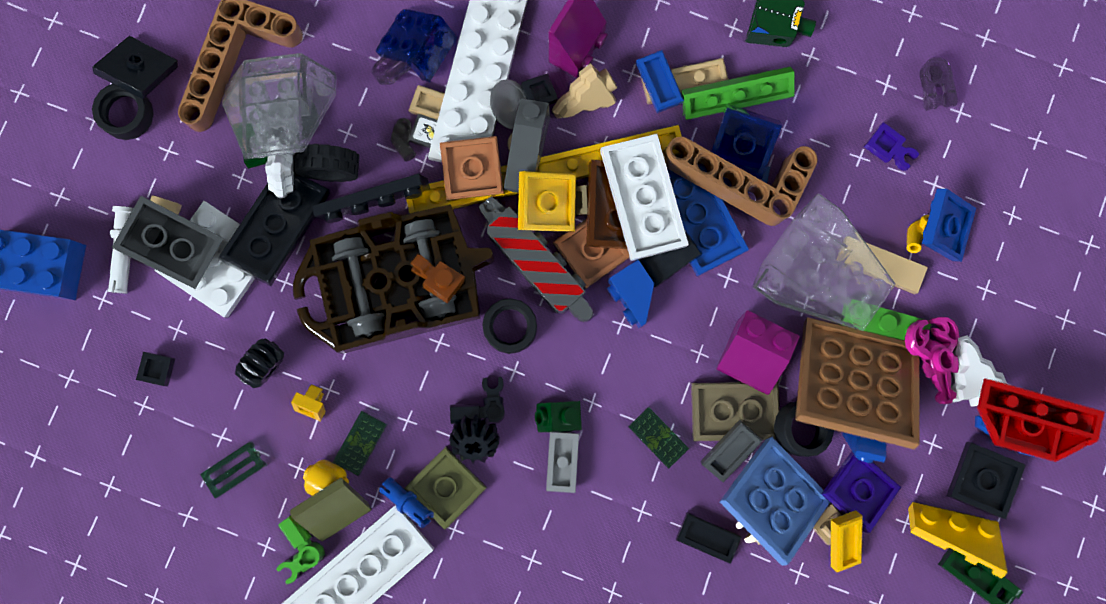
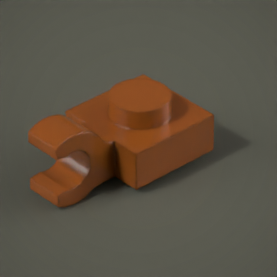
M417 254L411 262V265L414 266L412 271L426 279L423 282V288L447 304L465 281V276L441 261L434 267L426 258Z

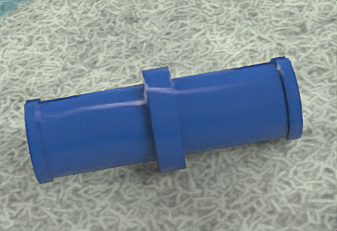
M391 477L382 483L386 489L380 487L379 492L396 505L398 512L407 514L421 528L426 527L431 522L428 516L433 518L434 512L418 501L415 493L406 491Z

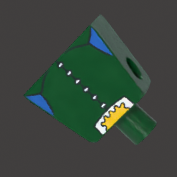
M756 0L745 42L790 47L796 34L811 37L816 21L801 17L805 5L804 0Z

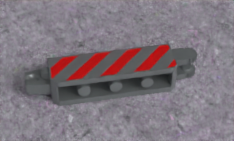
M492 196L479 206V210L489 223L487 228L489 239L555 313L564 314L569 310L580 322L587 323V321H590L593 309L583 298L586 293L583 287L586 284L576 273L571 275L564 268L567 263L556 251L552 254L545 247L548 242L539 231L533 233L531 230H518V210L514 212L510 206L506 209Z

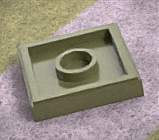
M446 446L404 489L415 493L417 500L434 512L433 518L445 530L487 487Z
M340 478L291 509L290 513L293 520L323 542L370 512L371 507L358 492Z

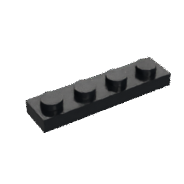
M418 173L313 205V213L316 218L326 220L327 223H334L343 220V216L350 213L352 215H361L369 212L370 207L394 205L396 203L395 200L403 197L405 199L418 198L422 196L423 191L430 190L428 178Z

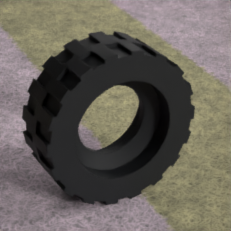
M326 144L299 145L295 148L293 172L301 177L319 181L351 182L358 179L360 155L355 151L339 146Z

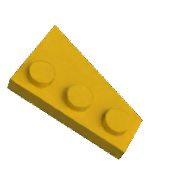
M912 502L909 506L910 532L944 550L951 548L965 555L964 560L974 565L979 562L991 568L992 574L1000 578L1007 574L999 522Z

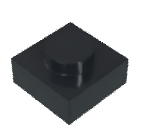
M548 73L521 83L525 98L528 100L549 103V105L556 103L558 100Z
M143 352L136 380L168 386L175 358Z

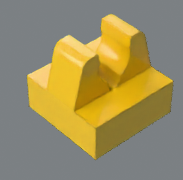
M311 384L305 395L296 392L291 401L294 411L321 422L326 412L324 404L321 403L324 393H322L323 389Z

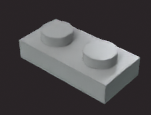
M550 432L546 491L575 493L579 434Z

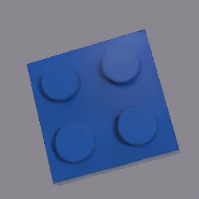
M937 188L935 197L931 202L927 226L923 231L922 244L951 261L962 262L976 208L949 189Z

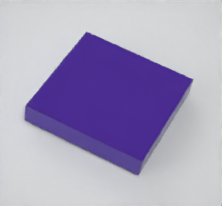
M851 452L821 494L844 515L855 510L863 516L862 530L865 533H870L901 489V486L876 464L863 462L857 459L853 452Z

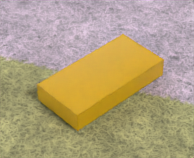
M856 510L831 519V568L837 573L861 563L863 516Z

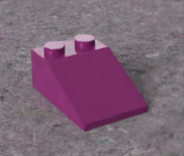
M567 0L549 30V62L578 78L579 72L590 63L592 64L594 59L591 56L595 48L601 49L608 36L605 33L607 22L594 0Z

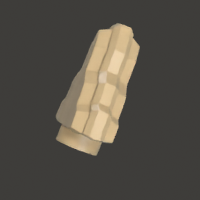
M590 63L579 72V77L570 84L569 91L559 98L551 110L556 118L559 119L574 116L583 110L594 111L600 107L608 108L616 102L612 91L618 87L606 68L599 72Z

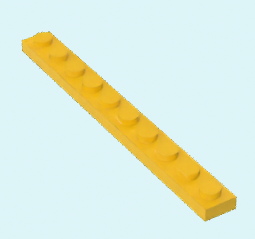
M676 125L541 157L538 172L576 174V180L589 177V162L591 159L603 160L600 152L601 147L657 134L663 152L674 138L682 137L680 127ZM673 149L675 156L682 155L678 150ZM507 165L501 167L504 194L492 195L494 199L519 194L504 190ZM442 180L430 183V190L423 191L422 196L406 200L409 213H414L450 204L453 209L485 202L491 196L447 201L445 183Z

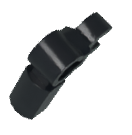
M498 377V386L494 389L489 388L487 378H483L482 387L487 393V398H484V407H480L479 403L450 405L451 424H455L456 421L461 422L464 415L473 419L475 414H477L479 419L488 417L491 424L500 423L505 417L503 397H500V393L504 388L502 377Z

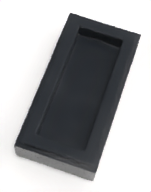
M686 512L676 540L731 564L742 536Z

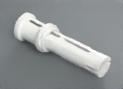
M113 206L112 211L115 212L113 230H110L111 238L114 239L113 244L133 208ZM115 249L112 251L107 292L127 294L131 257Z

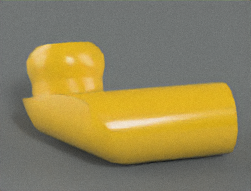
M928 214L923 215L920 220L915 221L908 227L906 249L910 253H918L922 248L923 231L927 226Z

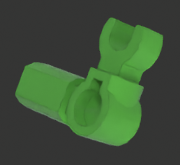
M292 516L278 524L292 547L299 550L293 556V560H285L276 569L278 572L286 567L291 569L292 575L285 581L286 584L294 582L300 576L301 571L306 572L323 560L325 555L323 546L320 543L312 542L310 540L312 537L310 533L293 520Z

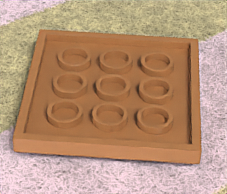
M807 317L803 323L796 421L915 450L920 444L919 356L911 355L903 340Z

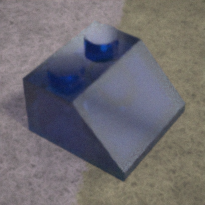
M726 104L711 152L762 180L782 128L781 121Z

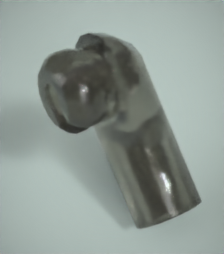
M400 118L394 125L391 142L403 160L407 162L416 155L409 144L412 124L409 119Z

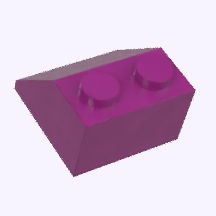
M747 310L737 320L716 370L769 395L788 365L800 336Z

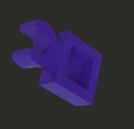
M884 122L879 125L864 145V148L885 163L893 158L896 166L902 171H906L911 167L910 164L905 162V155L913 160L919 156L918 151L914 148L903 147L902 144L906 138Z

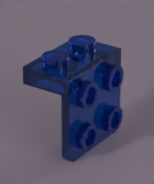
M403 9L395 17V21L382 37L380 44L376 48V53L380 57L407 63L421 80L430 82L458 37L441 16Z

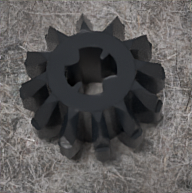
M266 338L260 339L240 359V362L236 365L235 375L240 378L241 382L253 389L261 387L279 368L284 358V352L273 341L270 342Z
M475 414L473 419L464 415L461 422L456 421L453 425L449 442L452 446L453 454L460 455L461 462L470 459L472 464H474L479 459L485 463L488 457H494L496 448L499 445L500 436L497 433L496 424H489L488 417L481 420L477 414Z

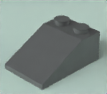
M140 196L111 248L196 289L224 238Z

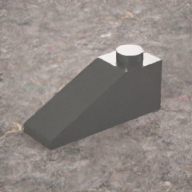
M520 98L514 122L504 190L519 193V172H538L550 122L549 103Z

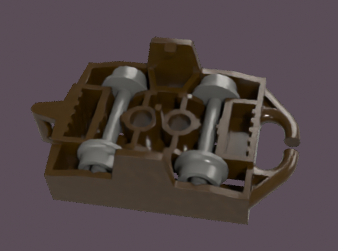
M451 204L401 216L387 212L359 219L357 227L309 240L310 247L293 281L294 300L306 297L304 290L306 281L312 276H317L327 320L324 322L314 320L309 313L308 307L298 308L297 314L302 325L310 333L335 350L336 353L344 354L481 319L475 272L493 263L494 255L490 248H468ZM395 231V240L393 242L376 245L372 239V236ZM417 254L426 258L434 267L441 261L465 276L464 283L448 304L424 289L423 282L426 279L417 274L410 282L402 280L403 272L408 268L414 267L411 265V262ZM380 275H385L387 277L386 286L382 289H375V279ZM414 313L420 322L406 324L405 319L396 320L398 316Z

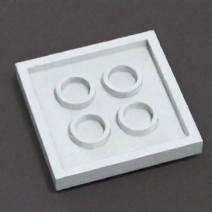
M203 201L190 221L224 239L197 288L194 289L160 271H154L224 318H228L255 278L220 261L219 255L240 224L206 201Z

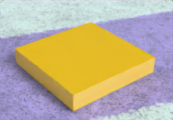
M519 172L518 230L575 232L576 174Z

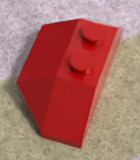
M987 378L983 380L977 409L994 445L1052 462H1057L1088 445L1098 442L1105 414L1104 411Z

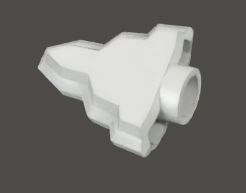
M281 140L275 146L270 147L265 171L268 189L278 198H285L294 189L293 168L295 149L289 146L287 141Z
M968 335L958 338V344L953 354L958 356L959 371L951 373L953 381L951 390L956 392V399H953V403L969 400L970 406L973 407L978 405L985 378L1005 384L1007 382L1003 373L996 372L992 361L982 358L979 347Z

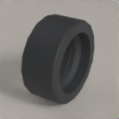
M110 84L100 90L94 98L92 106L93 119L99 128L113 137L122 140L135 139L144 134L152 124L154 115L152 104L147 96L141 99L114 84ZM121 97H132L138 105L137 115L133 121L123 127H116L111 124L108 115L113 103Z
M513 298L502 299L491 305L485 313L482 323L484 336L488 343L499 352L508 354L518 353L528 348L535 339L537 332L536 316L532 309L523 301ZM504 310H516L526 319V334L517 342H502L494 333V320Z
M797 401L783 406L776 415L774 423L775 438L779 445L787 453L796 456H817L825 451L832 442L834 430L815 425L816 432L812 442L806 446L799 445L794 440L791 430L792 421L796 415Z

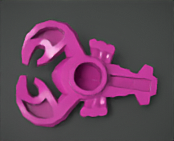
M934 317L929 321L918 320L908 327L905 335L907 350L911 355H917L922 359V368L926 374L925 376L931 379L932 384L938 390L935 396L938 404L953 403V399H956V392L951 390V373L959 371L958 356L953 354V350L958 344L959 330L955 322L948 317ZM925 325H937L938 328L930 329L937 341L929 339V330L923 329Z

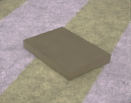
M742 382L691 383L693 441H720L739 420L753 430L762 440L770 437L776 440L774 423L776 415L780 411L778 382L769 395Z

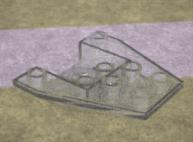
M302 53L244 60L225 86L222 102L244 159L264 158L266 156L294 154L305 151L336 95V73Z
M818 193L791 221L759 268L752 288L776 305L864 331L895 286V282L845 213Z

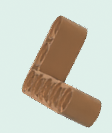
M221 0L178 108V116L181 121L196 132H203L211 127L246 34L285 47L292 48L299 45L303 39V32L291 15L248 0ZM240 10L236 16L231 17L232 12ZM266 18L262 25L256 26L260 19ZM292 27L291 32L282 34L285 28ZM230 35L226 42L221 43L224 36ZM220 60L219 65L211 69V65L215 61ZM210 86L209 91L201 95L203 88ZM200 111L199 117L191 121L192 115Z
M685 137L674 138L663 151L667 169L769 226H776L793 214L817 164L815 151L810 147L801 146L785 158L772 185H769ZM673 149L678 150L682 154V158L676 157ZM796 159L802 162L803 167L797 163ZM698 163L703 164L707 172H702L698 167ZM723 177L730 180L732 187L724 183ZM785 182L790 184L792 191L785 186ZM748 191L755 195L756 201L749 197ZM773 205L779 208L780 215L774 211Z

